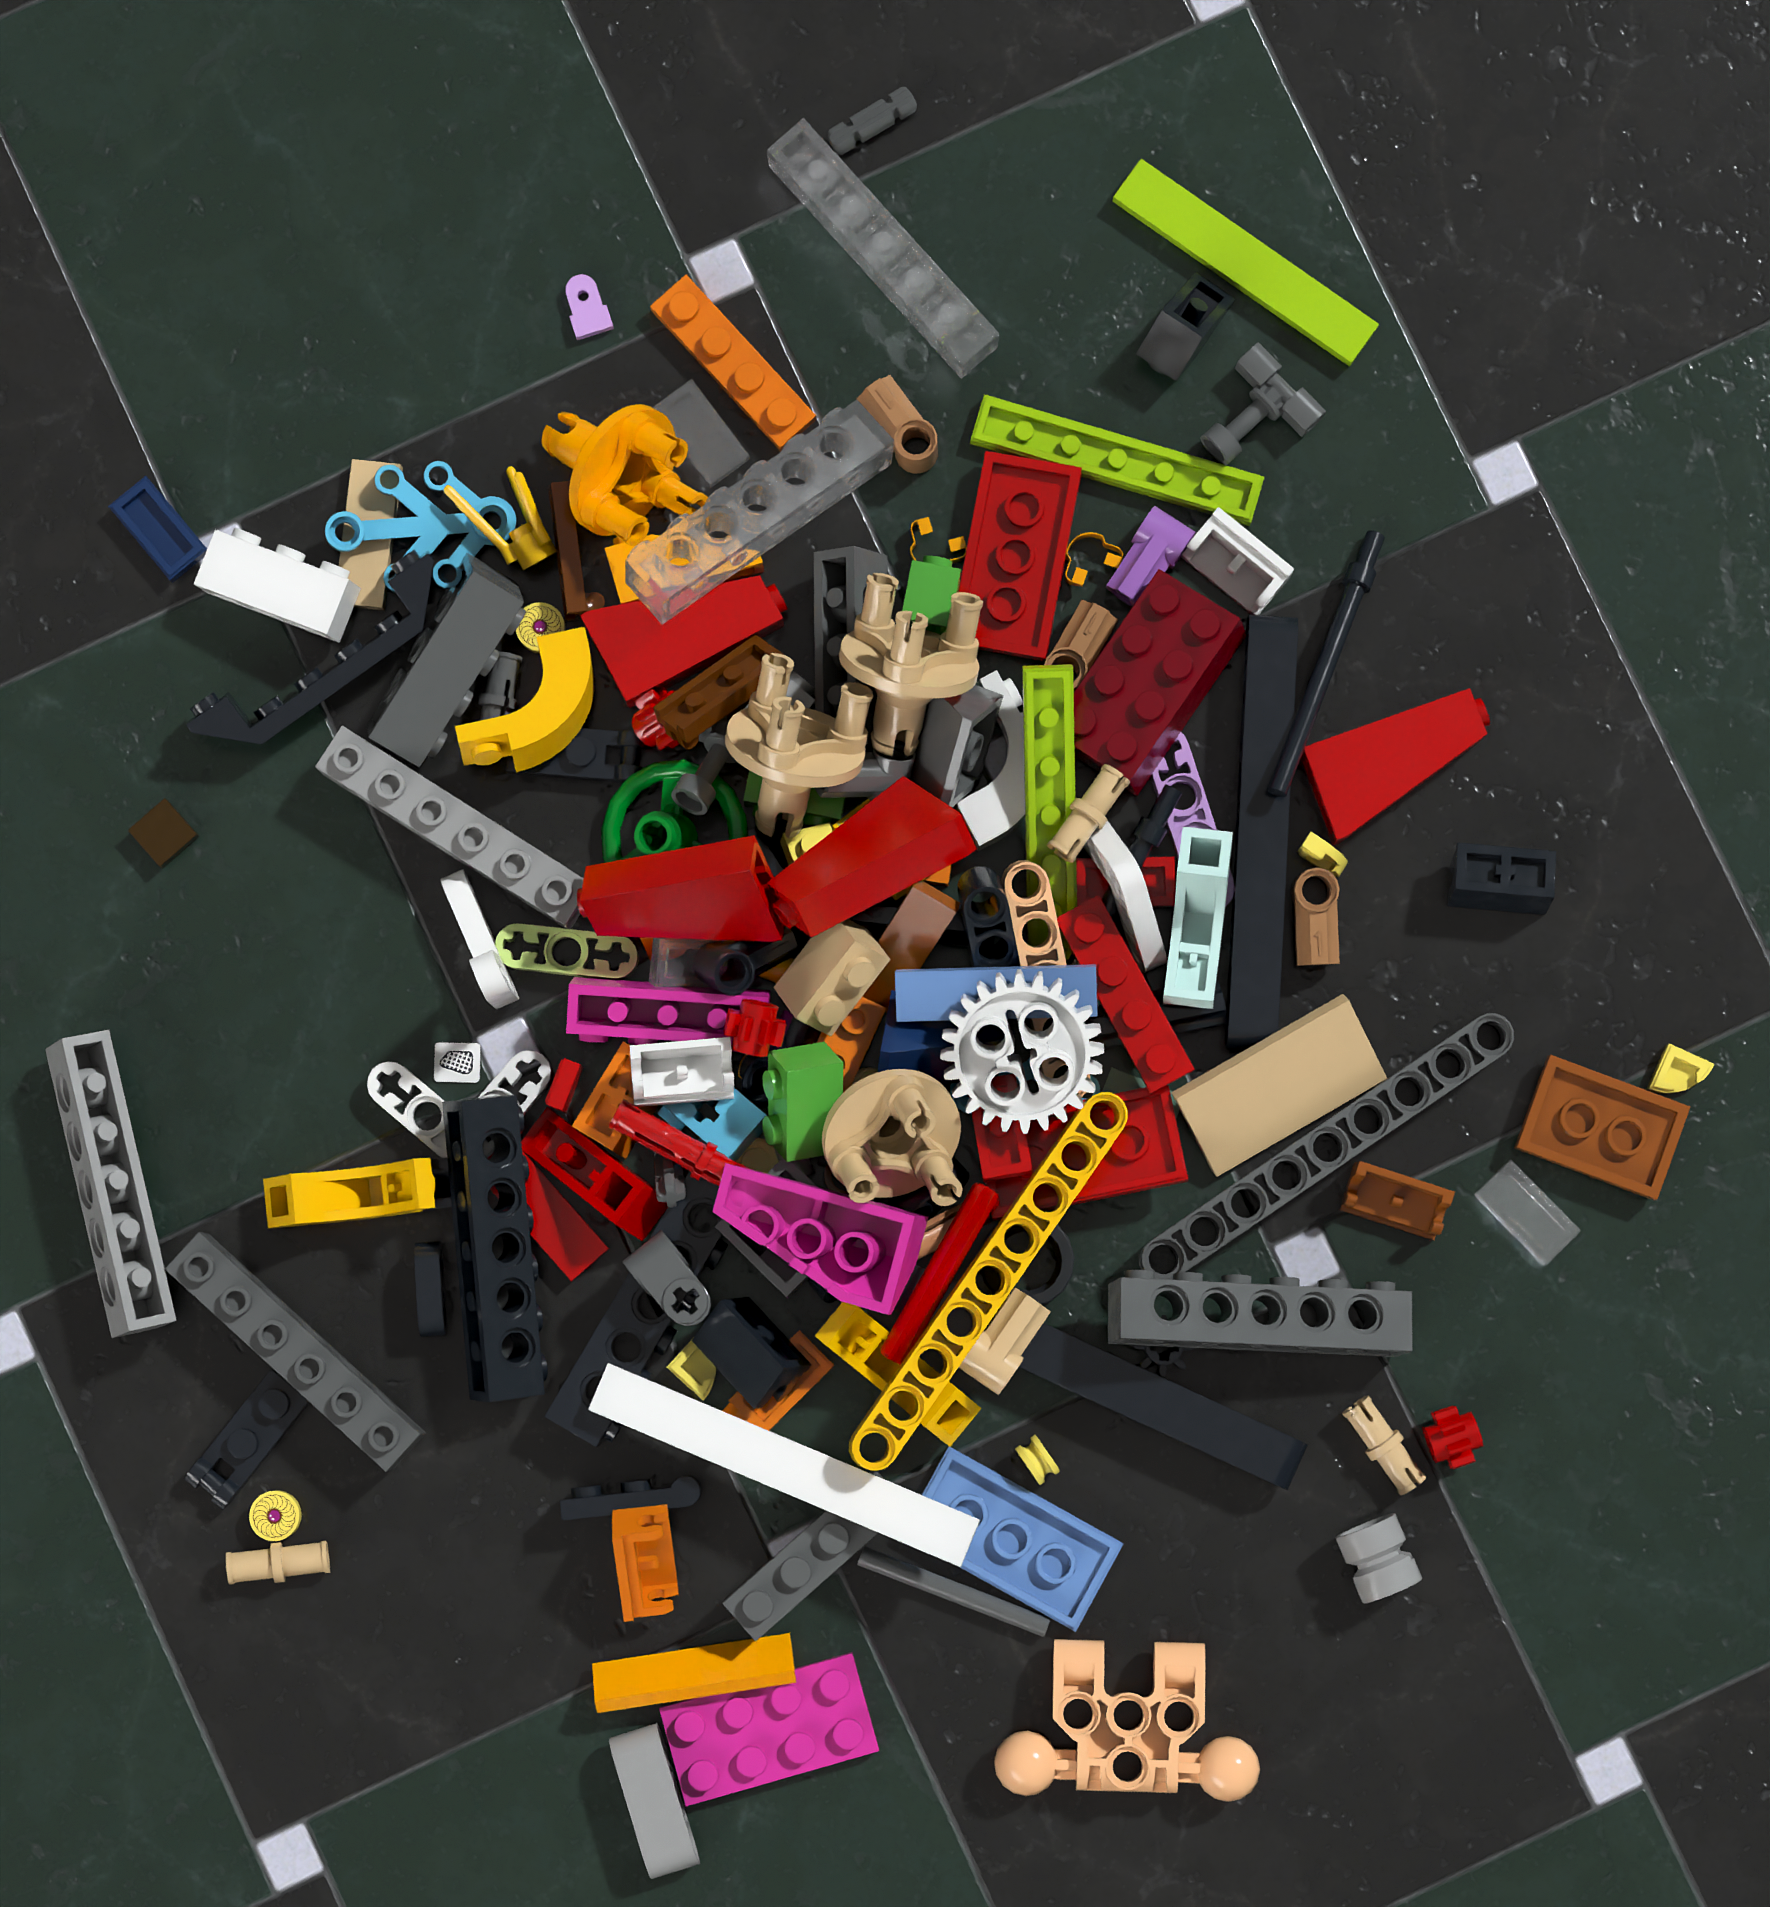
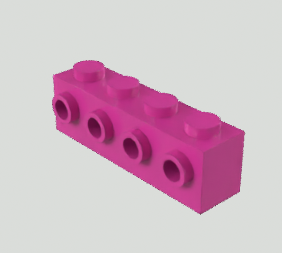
M574 977L569 983L566 1033L579 1034V1040L585 1042H608V1036L627 1037L628 1043L633 1045L658 1043V1040L688 1041L730 1037L725 1036L723 1032L728 1008L740 1010L742 999H753L770 1003L771 990L747 989L743 993L733 996L726 995L711 986Z

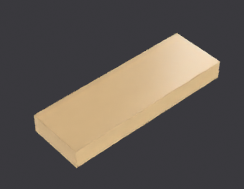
M352 459L346 511L356 514L361 521L397 518L399 500L393 495H384L379 492L375 486L374 479L380 467L395 465L403 471L401 464ZM386 471L381 474L380 483L387 489H393L398 485L399 478L396 473ZM344 523L342 541L347 542L354 537V529L349 524ZM394 539L362 541L355 550L340 552L339 566L350 571L348 579L361 588L354 608L385 611L388 588L384 583L383 576L386 568L391 565Z

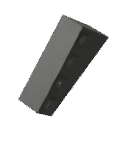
M466 553L458 567L466 572L458 588L455 586L451 589L446 588L436 605L438 609L434 615V620L438 623L434 630L427 627L424 631H421L408 657V661L413 665L408 672L402 668L397 672L366 726L370 739L418 767L421 766L426 756L433 759L438 754L447 738V733L443 731L452 715L459 718L464 713L473 697V692L469 688L478 674L485 677L490 672L499 656V651L495 647L504 633L511 636L516 631L526 610L521 608L524 600L517 582L469 553Z

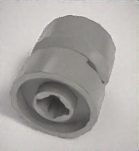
M1395 1513L1370 1520L1335 1537L1345 1563L1357 1565L1358 1570L1353 1579L1362 1603H1369L1390 1596L1422 1580L1420 1571L1411 1553L1400 1550L1406 1538Z

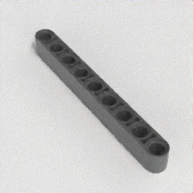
M1487 1013L1450 1035L1147 1242L1139 1254L1141 1270L1154 1271L1149 1264L1150 1252L1156 1246H1166L1174 1252L1176 1257L1175 1266L1167 1274H1159L1154 1271V1279L1173 1280V1273L1188 1271L1504 1055L1511 1048L1514 1041V1030L1511 1023L1504 1016L1496 1013ZM1482 1024L1492 1025L1498 1030L1500 1043L1495 1050L1484 1049L1478 1043L1477 1031ZM1441 1052H1450L1458 1058L1460 1070L1454 1078H1446L1438 1072L1436 1059ZM1401 1079L1413 1081L1419 1089V1099L1414 1106L1403 1105L1396 1098L1395 1087ZM1360 1107L1371 1108L1377 1113L1379 1125L1373 1134H1365L1356 1128L1354 1115ZM1319 1135H1329L1338 1144V1154L1332 1162L1320 1160L1313 1151V1143ZM1279 1162L1289 1163L1297 1171L1298 1180L1291 1190L1279 1188L1272 1179V1171ZM1238 1190L1251 1192L1257 1200V1209L1249 1218L1237 1216L1231 1207V1199ZM1197 1218L1209 1219L1215 1225L1216 1237L1208 1246L1198 1245L1191 1238L1190 1227Z

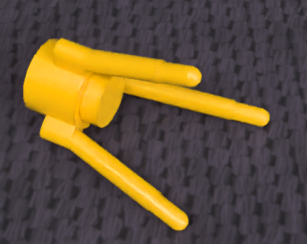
M508 467L506 473L526 524L508 533L513 541L510 544L452 486L446 485L443 489L444 493L500 550L507 565L518 560L522 569L525 570L557 552L542 524L524 475L521 472H516L514 467Z

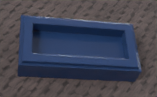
M147 476L143 477L108 506L172 583L204 558L207 548Z

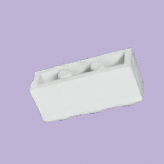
M234 528L231 535L218 530L214 531L194 581L195 586L213 596L340 643L361 590L360 587L348 579L350 571L326 561H322L320 568L303 562L305 554L284 545L278 544L275 552L259 546L261 542L260 537L238 528Z

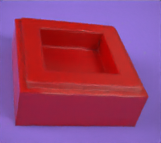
M566 1058L561 1060L545 1100L547 1102L546 1105L567 1113L584 1069L581 1064Z

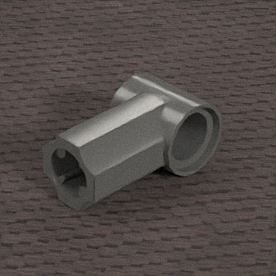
M899 743L894 744L892 756L884 755L872 747L871 752H865L862 769L855 778L840 785L815 788V791L821 798L867 797L872 801L902 776L909 780L912 779L916 754L914 752L910 756L905 755V745Z

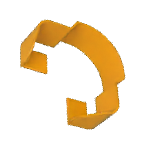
M929 517L915 520L911 525L913 544L910 547V555L912 560L916 561L912 553L916 546L912 529L914 526L919 525L921 535L933 532ZM964 536L948 540L951 552L965 549L963 556L950 560L953 563L963 561L967 550Z
M1093 532L1080 534L1071 541L1067 549L1066 559L1069 564L1065 573V581L1069 585L1083 587L1088 573L1087 570L1076 567L1072 580L1067 577L1071 563L1068 551L1076 541L1088 537L1102 540L1104 548L1120 554V556L1108 552L1104 564L1114 568H1118L1123 558L1121 548L1106 543L1104 536Z

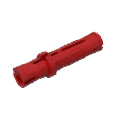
M623 1099L608 1126L659 1155L681 1165V1167L692 1172L690 1177L698 1181L700 1178H703L719 1186L725 1163L748 1168L717 1151V1145L708 1142L706 1145L697 1139L695 1140L668 1123L644 1112Z

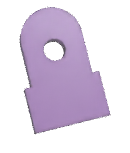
M583 274L572 277L566 285V295L573 314L569 317L576 339H584L614 329L607 305L602 304L595 281ZM586 293L589 297L587 300L581 301L578 299L579 295Z

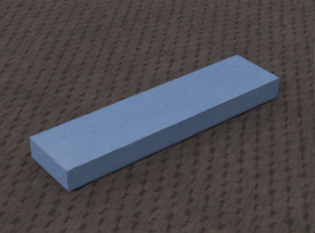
M1096 964L896 970L897 1022L950 1020L949 1013L951 1010L963 1013L967 1011L961 1003L963 993L976 1000L979 998L977 991L978 981L981 980L992 990L996 988V973L1000 972L1007 984L1014 983L1017 969L1022 970L1026 983H1032L1036 973L1042 971L1043 986L1048 988L1058 977L1061 978L1062 989L1060 994L1066 996L1071 991L1077 989L1079 991V999L1075 1008L1078 1009L1091 1005L1093 1013L1090 1017H1097ZM1013 1010L1006 1011L1007 1019H1017ZM1034 1010L1025 1018L1052 1017L1046 1011Z

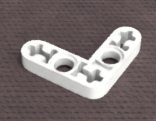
M1107 821L1102 829H1095L1083 847L1110 884L1130 951L1143 973H1146L1167 963L1166 952L1142 872L1131 852Z
M462 869L441 878L443 889L473 956L472 959H469V962L485 999L496 1009L519 1000L516 988L506 965L499 956L495 946V939L465 871Z
M526 1050L519 1052L510 1059L478 1098L513 1095L507 1090L500 1088V1085L507 1079L510 1085L514 1087L522 1076V1073L517 1069L523 1061L531 1065L537 1060L541 1064L537 1071L542 1077L541 1081L537 1085L528 1081L519 1091L521 1094L528 1096L522 1105L518 1101V1105L525 1115L549 1087L553 1075L551 1064L544 1055L536 1051ZM396 1062L378 1064L368 1076L367 1088L370 1096L441 1158L447 1157L442 1108L444 1100ZM399 1072L402 1077L399 1079L398 1084L410 1095H412L415 1086L422 1091L421 1094L408 1103L403 1115L397 1111V1107L405 1102L395 1094L388 1093L385 1097H382L379 1093L383 1088L379 1078L384 1073L392 1077ZM426 1102L435 1103L442 1113L439 1125L429 1131L420 1129L414 1120V1113L417 1107ZM485 1139L483 1153L488 1158L494 1151V1142L491 1140L488 1143L487 1139Z

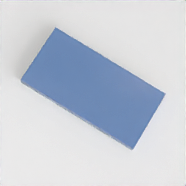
M949 1446L922 1493L927 1498L980 1519L960 1568L1075 1632L1123 1546V1543Z

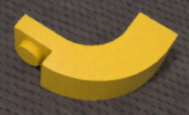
M585 627L536 637L543 668V678L538 692L527 705L511 714L455 726L464 766L470 764L490 765L496 763L502 757L512 756L515 770L520 772L549 760L574 739L587 719L594 696V673Z
M415 1158L362 1168L286 1174L263 1179L268 1228L371 1219L421 1212L424 1209L435 1208V1179L431 1170L430 1158Z
M842 1302L815 1335L816 1338L881 1391H883L900 1366L881 1354V1347L890 1332L856 1305ZM919 1357L918 1369L924 1377L933 1379L940 1375ZM948 1382L920 1423L951 1447L982 1408L952 1383ZM898 1391L891 1396V1399L910 1415L913 1414L915 1401L908 1392Z

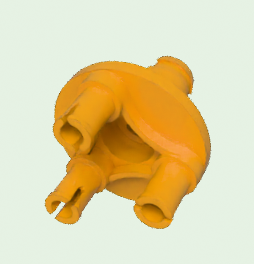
M643 404L626 406L614 412L598 427L586 420L580 419L575 414L567 412L558 413L559 421L570 426L567 434H562L548 425L545 426L542 434V445L551 457L557 458L561 463L573 469L569 486L570 508L576 521L587 530L601 536L615 535L629 546H636L645 539L649 531V522H647L648 519L645 516L653 506L657 508L667 507L690 523L700 521L705 515L692 507L691 504H697L708 510V497L702 492H698L682 483L679 476L672 471L674 466L677 468L684 462L688 453L687 442L677 438L670 420L651 406Z

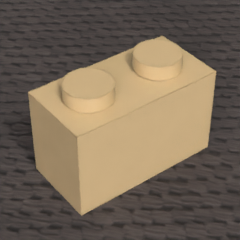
M846 919L812 937L773 988L795 1019L832 1036L891 959L868 929L850 919Z

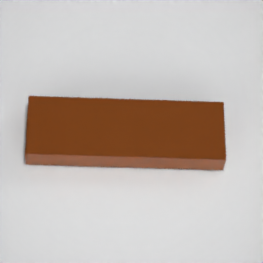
M922 880L913 884L877 941L891 960L862 997L885 1007V1012L887 1013L891 990L895 991V971L921 968L953 919L961 903Z

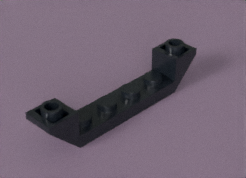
M414 549L390 566L396 574L388 579V583L409 611L404 617H402L398 610L387 616L374 626L378 635L366 644L362 645L358 638L334 655L338 663L322 674L318 667L314 668L294 683L298 692L282 702L278 696H275L255 710L253 713L258 720L253 724L229 692L220 699L212 692L190 708L194 717L186 724L191 733L263 744L420 633L424 626L434 564L432 554L427 551L419 556Z

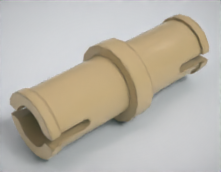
M1104 764L1081 799H1074L1070 805L1072 812L1053 839L1048 842V848L1051 850L1056 849L1054 851L1056 855L1067 862L1073 863L1095 829H1102L1108 821L1105 815L1124 788L1129 785L1130 781L1128 778H1122L1123 774Z
M1364 1396L1353 1403L1355 1407H1348L1342 1414L1349 1420L1368 1447L1365 1453L1370 1460L1378 1461L1398 1489L1397 1492L1400 1495H1404L1416 1488L1414 1483L1421 1484L1426 1479V1475L1421 1472L1401 1444L1404 1438L1398 1430L1392 1431L1372 1403L1370 1396Z
M327 1541L282 1547V1543L278 1542L271 1543L270 1549L237 1553L226 1552L228 1583L235 1584L236 1582L273 1578L274 1582L278 1583L285 1582L286 1576L319 1572L330 1573Z

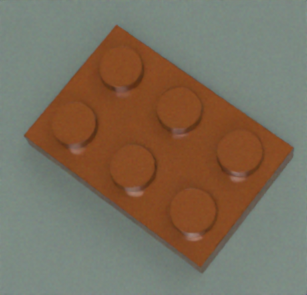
M1548 1055L1514 1148L1651 1200H1657L1690 1106L1559 1057Z

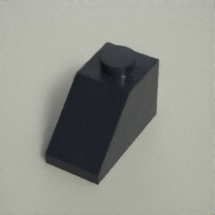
M1195 272L1162 309L1136 354L1146 360L1150 367L1158 373L1168 375L1177 381L1194 361L1236 298Z

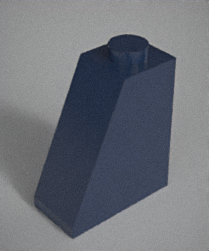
M891 990L877 1072L892 1069H908L925 1073L935 1078L942 1085L959 1083V1079L946 1080L943 1076L944 1070L954 1065L955 1062L940 1059L942 1049L954 1046V1044L942 1038L943 1029H958V1026L951 1020L897 1022L896 992ZM989 1024L981 1027L977 1031L976 1036L983 1044L994 1046L1001 1043L1005 1034L998 1026Z

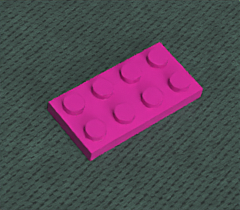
M850 1652L795 1668L796 1683L686 1699L661 1706L659 1710L685 1805H693L878 1752V1742L853 1653Z

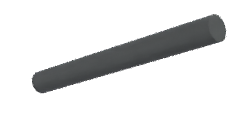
M865 1546L857 1563L858 1566L1044 1637L1051 1619Z

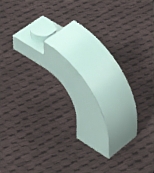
M1183 827L1173 924L1163 1003L1213 1009L1233 832Z

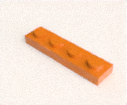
M687 274L650 306L654 315L780 452L817 420L815 413Z

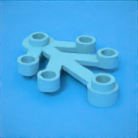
M434 461L426 467L423 479L425 485L430 490L441 492L444 491L443 489L446 485L452 486L482 517L489 512L497 514L500 517L501 524L495 531L505 541L510 538L508 533L515 530L516 515L507 501L494 496L480 499L453 476L451 467L443 461ZM384 465L378 469L374 479L375 486L382 494L393 495L418 517L361 521L356 514L342 511L332 515L325 527V537L328 544L340 552L353 551L360 546L362 541L419 537L406 552L408 554L415 549L419 556L427 551L432 553L447 534L468 533L451 557L438 561L433 568V581L443 589H451L460 582L463 570L458 567L466 553L475 556L484 545L495 546L464 513L445 514L408 483L404 479L401 469L395 465ZM440 467L447 472L448 479L446 483L435 485L430 481L429 472L433 468ZM386 471L396 473L399 478L398 485L393 489L383 487L380 483L382 473ZM343 523L349 524L354 529V537L347 542L340 541L335 535L336 527ZM389 565L384 572L383 579L385 585H387L386 587L390 591L395 592L388 583L389 573L393 570L390 567L391 565ZM450 565L456 570V579L453 582L444 583L439 579L438 569L441 566Z

